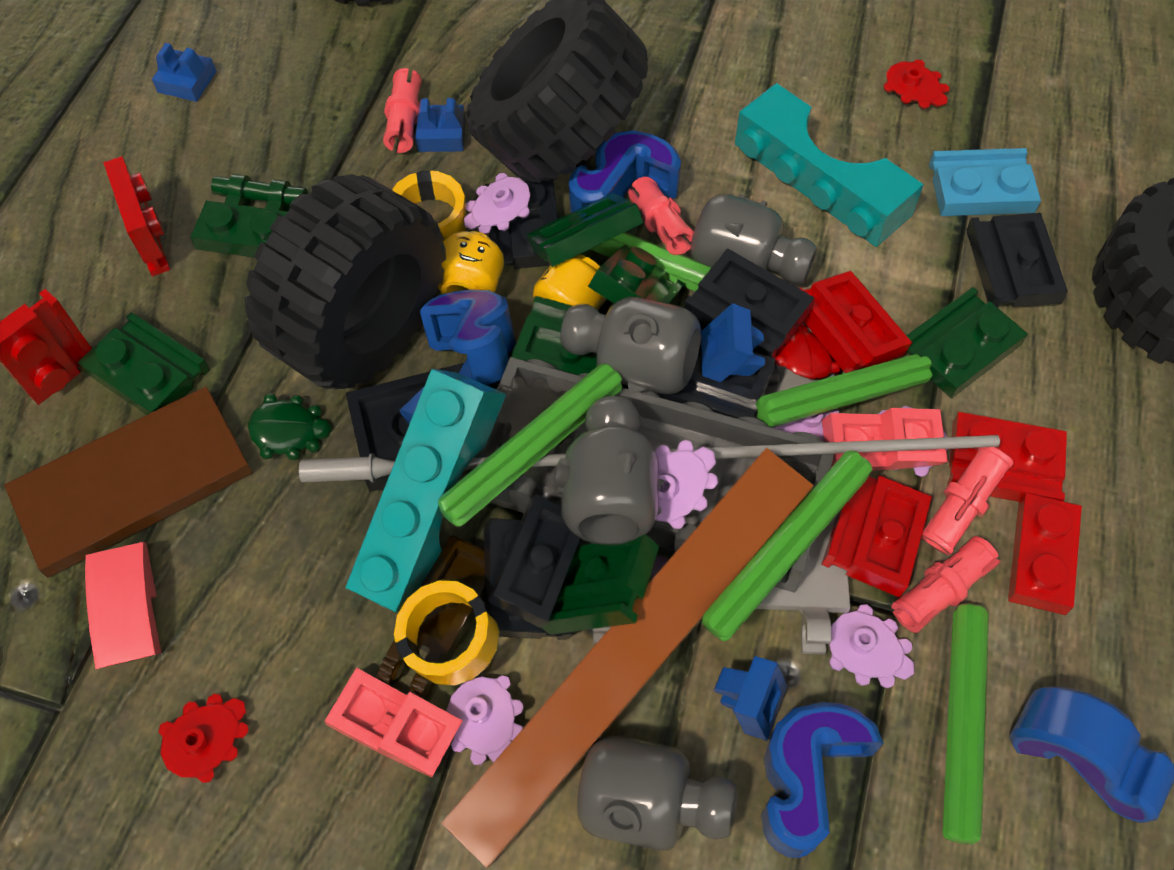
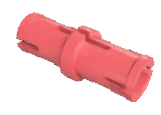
M402 68L394 73L392 95L388 97L384 110L388 120L383 143L385 147L393 151L395 138H398L397 153L407 152L413 147L414 124L417 123L420 105L418 96L422 79L413 70L411 82H407L409 68Z
M641 177L635 180L632 186L639 193V196L631 189H629L628 195L632 203L637 204L642 214L643 223L648 231L651 233L655 231L669 253L673 255L686 253L690 250L691 245L684 238L683 234L691 242L694 231L682 219L678 204L671 197L668 199L664 196L654 179Z
M980 447L958 482H950L945 489L944 494L947 498L922 532L921 539L936 550L946 555H951L954 547L976 516L983 517L989 508L986 500L1006 471L1014 464L1013 460L995 447Z
M978 536L972 537L943 563L936 562L924 572L925 578L919 584L893 602L891 607L895 610L893 612L894 616L907 630L919 633L936 615L945 610L949 605L958 606L968 596L967 590L981 577H984L999 565L1000 560L996 559L999 556L997 551L985 539Z

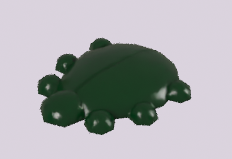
M273 393L266 394L263 403L252 412L248 423L250 438L259 447L260 456L263 459H271L274 453L279 455L286 454L289 460H297L301 457L300 450L307 448L310 452H318L321 445L317 439L328 438L333 430L328 420L319 418L323 412L321 407L313 404L308 409L302 406L304 400L300 395H293L287 401L284 399L278 400Z

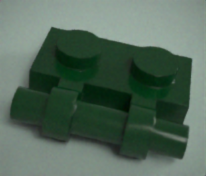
M232 174L230 178L214 176L211 182L212 193L227 197L224 203L206 200L190 238L197 250L255 258L254 255L260 243H266L272 233V230L269 228L278 216L284 217L289 209V204L300 194H308V190L306 188L293 187L289 181L273 179L271 183L251 181L249 176ZM250 200L267 202L265 208L248 206Z

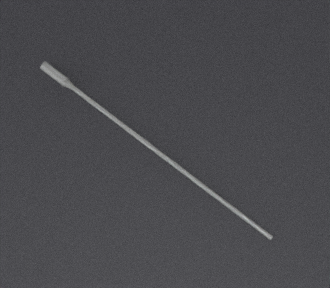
M998 435L710 447L707 449L714 452L715 459L759 457L766 447L777 456L840 454L849 450L863 453L998 447L1000 439ZM669 449V450H670V452H675V451H677L678 449ZM369 454V457L302 459L299 463V477L302 483L370 480V482H375L377 478L391 473L395 461L378 458L374 454ZM566 454L545 455L532 467L557 466L561 458L565 459ZM488 457L473 458L465 470L476 468Z

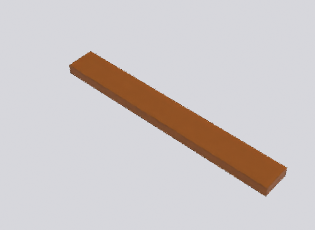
M767 447L649 582L644 598L635 600L632 610L638 614L636 623L610 627L441 822L486 868L494 863L588 753L591 746L600 739L700 622L706 610L812 491L813 484Z

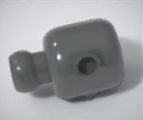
M723 193L712 197L703 208L694 229L690 254L692 259L712 267L728 248L767 271L771 270L779 273L786 282L798 285L803 284L808 277L817 253V247L806 238L789 239L783 237V220L776 211L766 207L767 201L762 200L761 203L748 199L743 194L737 197Z
M626 297L612 305L606 315L600 314L596 308L588 304H577L570 307L563 319L560 339L564 349L571 354L583 356L591 352L597 353V366L606 363L618 371L622 377L621 384L628 385L629 393L648 390L671 395L681 391L688 384L692 376L699 353L701 327L698 318L685 308L639 297Z
M618 396L602 397L597 399L587 410L585 417L587 432L579 435L568 447L565 459L561 458L559 460L553 480V492L562 495L561 514L572 533L594 544L612 546L632 541L647 534L652 529L657 515L661 513V508L659 507V487L663 486L664 480L659 479V462L654 445L642 433L638 432L640 415L635 405L628 399Z
M606 736L598 739L591 746L586 756L578 789V818L583 829L593 836L665 851L672 849L676 845L684 825L697 828L703 836L717 840L729 837L734 824L738 787L731 780L720 776H713L704 781L691 779L690 762L686 755L674 747L621 736Z

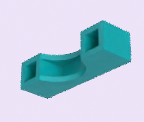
M778 83L774 84L743 108L738 116L735 145L746 156L754 158L772 171L782 182L790 184L809 198L815 206L827 211L845 224L855 235L863 237L877 248L913 216L924 186L923 183L887 158L868 163H850L837 160L822 152L812 142L807 131L812 107Z
M431 369L345 588L391 611L399 612L406 599L421 587L442 552L439 543V533L443 514L437 503L438 499L458 482L471 460L485 448L506 397L505 393L457 372Z

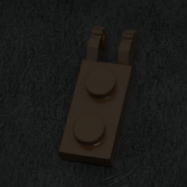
M450 536L421 587L439 580L458 581L472 588L484 601V549L456 536ZM447 603L435 608L425 617L419 628L417 639L418 649L427 653L424 661L428 663H444L451 660L475 617L472 607L464 603ZM395 639L385 658H383L377 675L378 680L389 686L397 681L406 666V662L397 651ZM416 672L409 692L425 700L435 683Z

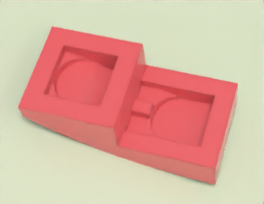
M890 408L882 414L830 413L822 419L824 442L944 437L940 409ZM946 449L859 453L871 463L872 471L942 465L948 462ZM844 453L834 454L831 468Z
M146 542L86 555V601L95 668H104L162 654L151 598L157 597Z
M358 668L355 669L325 719V725L431 778L462 723L461 719L411 692L406 695Z

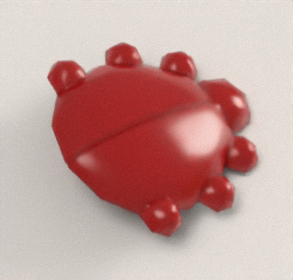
M919 59L913 62L901 61L890 66L886 73L887 82L883 85L885 92L894 91L898 96H901L903 104H909L911 101L918 102L921 109H927L930 104L935 107L945 106L948 100L945 93H948L950 87L947 84L939 83L938 80L942 78L940 72L930 71L924 67L925 62Z
M801 323L785 346H781L777 352L778 355L775 357V363L778 366L786 367L794 374L808 379L825 378L829 374L839 373L841 370L836 361L832 362V356L813 332H809L804 323Z
M214 693L207 698L206 706L198 707L196 702H187L183 706V715L178 717L174 723L169 721L162 723L158 732L162 736L160 754L166 768L181 778H197L201 783L211 782L214 778L213 768L219 766L222 760L232 762L237 758L238 749L233 746L234 739L245 738L249 733L248 725L240 722L246 714L244 701L232 698L222 704L223 699L221 695Z

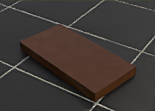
M205 386L4 484V487L37 567L43 575L49 578L86 559V555L100 552L241 480L253 472L212 395Z

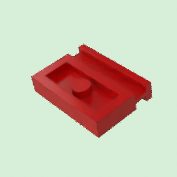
M123 156L103 162L126 232L144 264H147L151 276L170 271L171 269L159 236L165 235V232L154 207H148L147 202L153 199L141 172L132 175Z
M851 270L815 282L807 290H803L802 287L799 288L815 297L813 309L804 319L805 324L845 373L904 356L912 344L910 339Z
M46 289L39 293L42 299L29 308L26 304H23L0 321V363L37 405H40L51 395L62 390L69 381L80 374V371L77 369L80 366L78 362L92 349L60 302Z
M958 411L953 420L951 437L998 435L1000 444L995 448L1005 453L1014 462L1012 467L1006 471L990 497L1019 502L1025 493L1059 501L1065 500L1062 484L1066 476L1067 431ZM980 447L950 449V478L947 486L950 482H958Z
M880 475L877 479L868 477L837 513L821 565L829 568L832 564L846 570V576L900 598L909 585L932 496Z

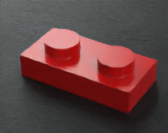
M1029 493L1024 494L1018 504L1008 602L1061 615H1067L1074 608L1081 505Z

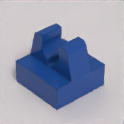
M165 43L156 56L158 71L152 78V81L158 93L197 102L217 71L212 58L197 55L191 48H186L184 52L174 50L171 44Z
M447 98L446 105H430L429 99H421L416 129L418 152H462L464 149L465 133L464 105H458L453 98Z
M732 303L701 331L702 376L722 382L729 375L751 376L765 365V358L753 354V349L764 341V335L760 330L751 325V310Z
M754 656L748 672L723 667L714 688L716 693L723 695L720 700L721 704L733 709L745 734L765 741L768 740L787 690V685L778 663Z

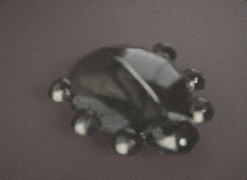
M517 376L512 379L511 387L501 385L496 388V390L506 394L496 421L500 424L510 423L512 429L509 432V437L511 439L566 392L560 391L557 394L553 390L548 389L546 381L542 378L535 379L533 385L527 386L524 379Z

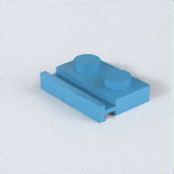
M1027 149L933 151L929 167L934 172L933 185L940 216L1035 213L1041 199L1031 164L1026 162Z

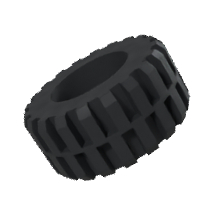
M605 0L548 1L544 8L533 12L520 28L517 27L509 35V40L503 47L500 46L492 56L493 60L488 67L484 68L479 76L480 81L478 85L472 90L470 95L472 102L467 105L466 111L471 135L512 173L524 181L548 182L555 180L558 174H567L576 169V164L580 161H587L596 153V148L604 140L607 142L616 132L614 130L621 120H625L631 112V104L634 99L639 98L643 89L642 80L647 77L648 72L645 44Z
M351 174L333 177V180H322L311 186V193L297 196L289 204L291 209L286 215L276 218L269 228L272 230V233L266 243H260L254 255L257 263L254 270H249L246 281L250 295L244 297L249 328L254 339L259 342L260 347L317 386L325 389L353 388L355 384H364L374 379V374L377 371L384 372L393 364L392 359L398 353L403 354L411 344L410 339L423 327L420 310L428 301L438 296L436 289L438 284L442 283L445 272L441 266L442 262L446 260V249L443 244L444 238L432 215L376 180L365 175L356 176Z
M1172 178L1167 183L1163 181L1146 188L1141 195L1135 196L1127 205L1097 255L1098 260L1093 267L1092 276L1093 282L1096 285L1094 294L1099 308L1106 307L1107 310L1103 315L1113 330L1119 328L1124 334L1122 340L1133 349L1139 346L1149 353L1147 358L1159 364L1164 361L1174 363V178Z

